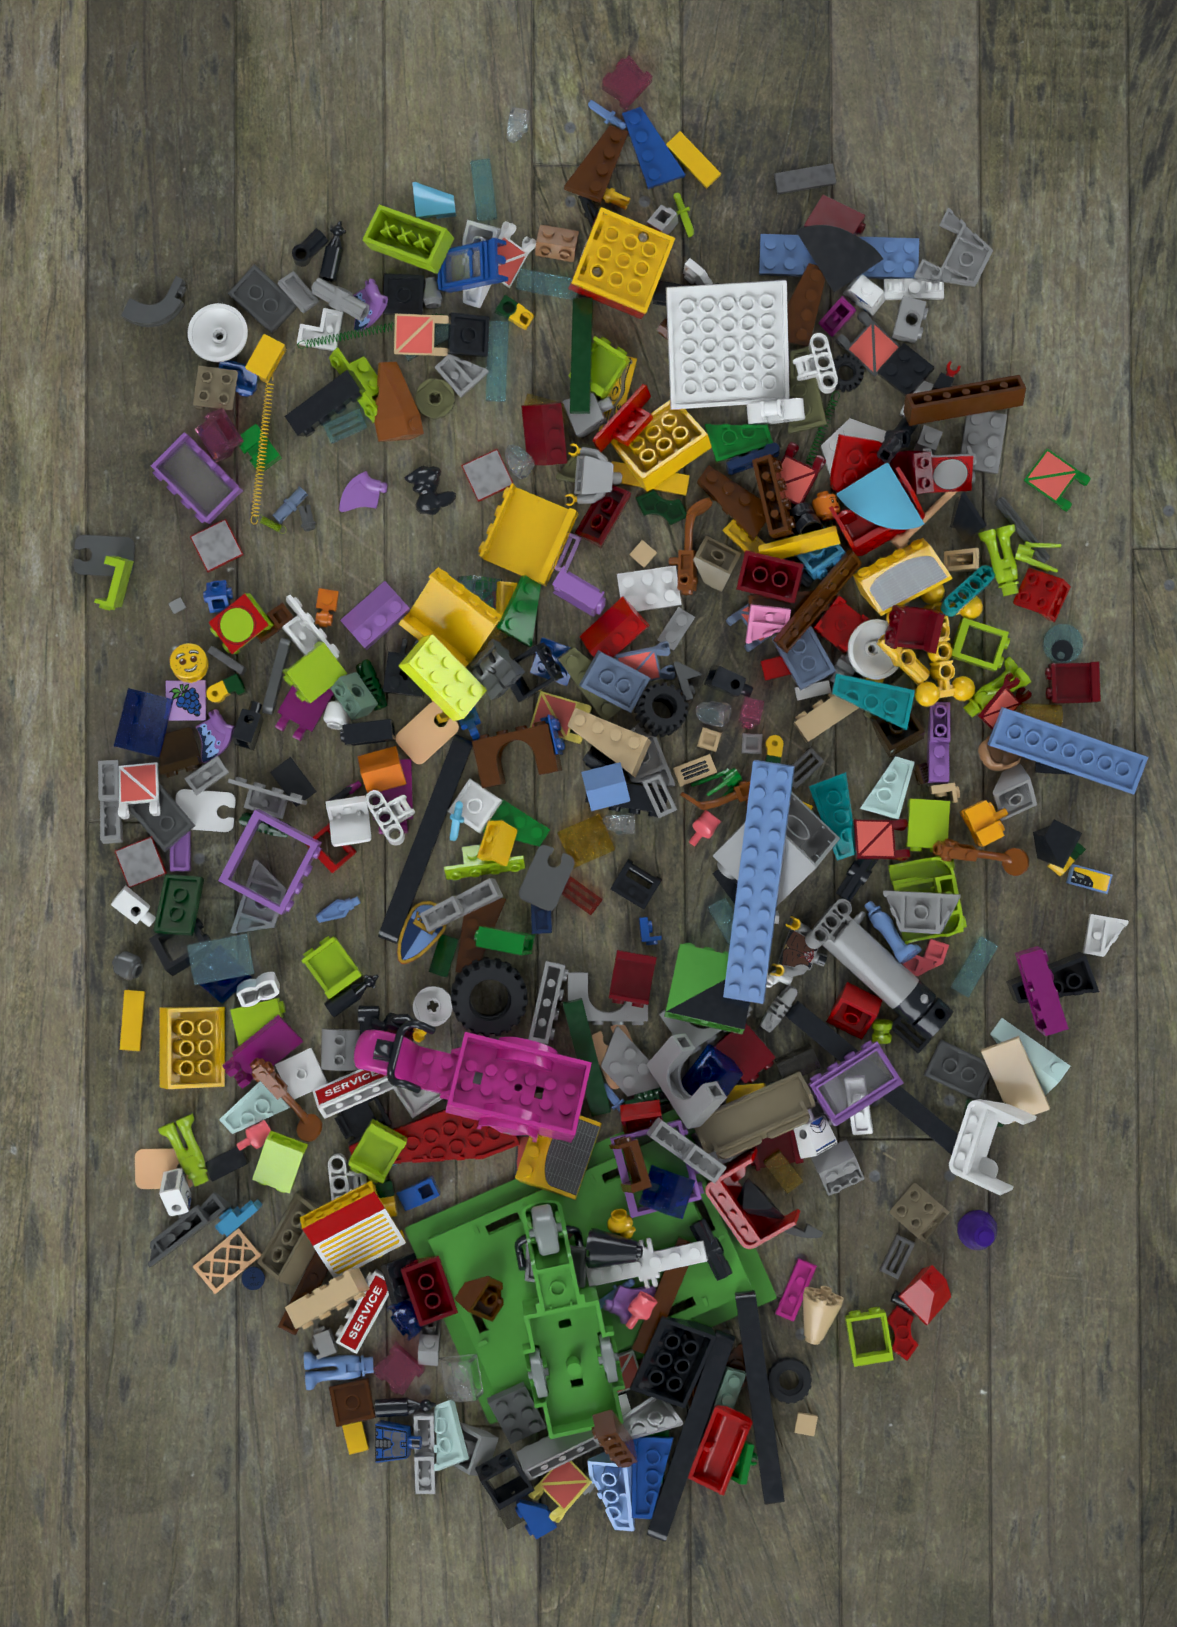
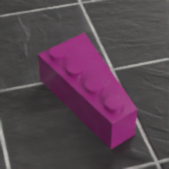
M1036 946L1016 952V960L1036 1029L1045 1036L1068 1030L1069 1028L1059 1001V994L1053 983L1054 976L1047 965L1049 959L1046 951Z

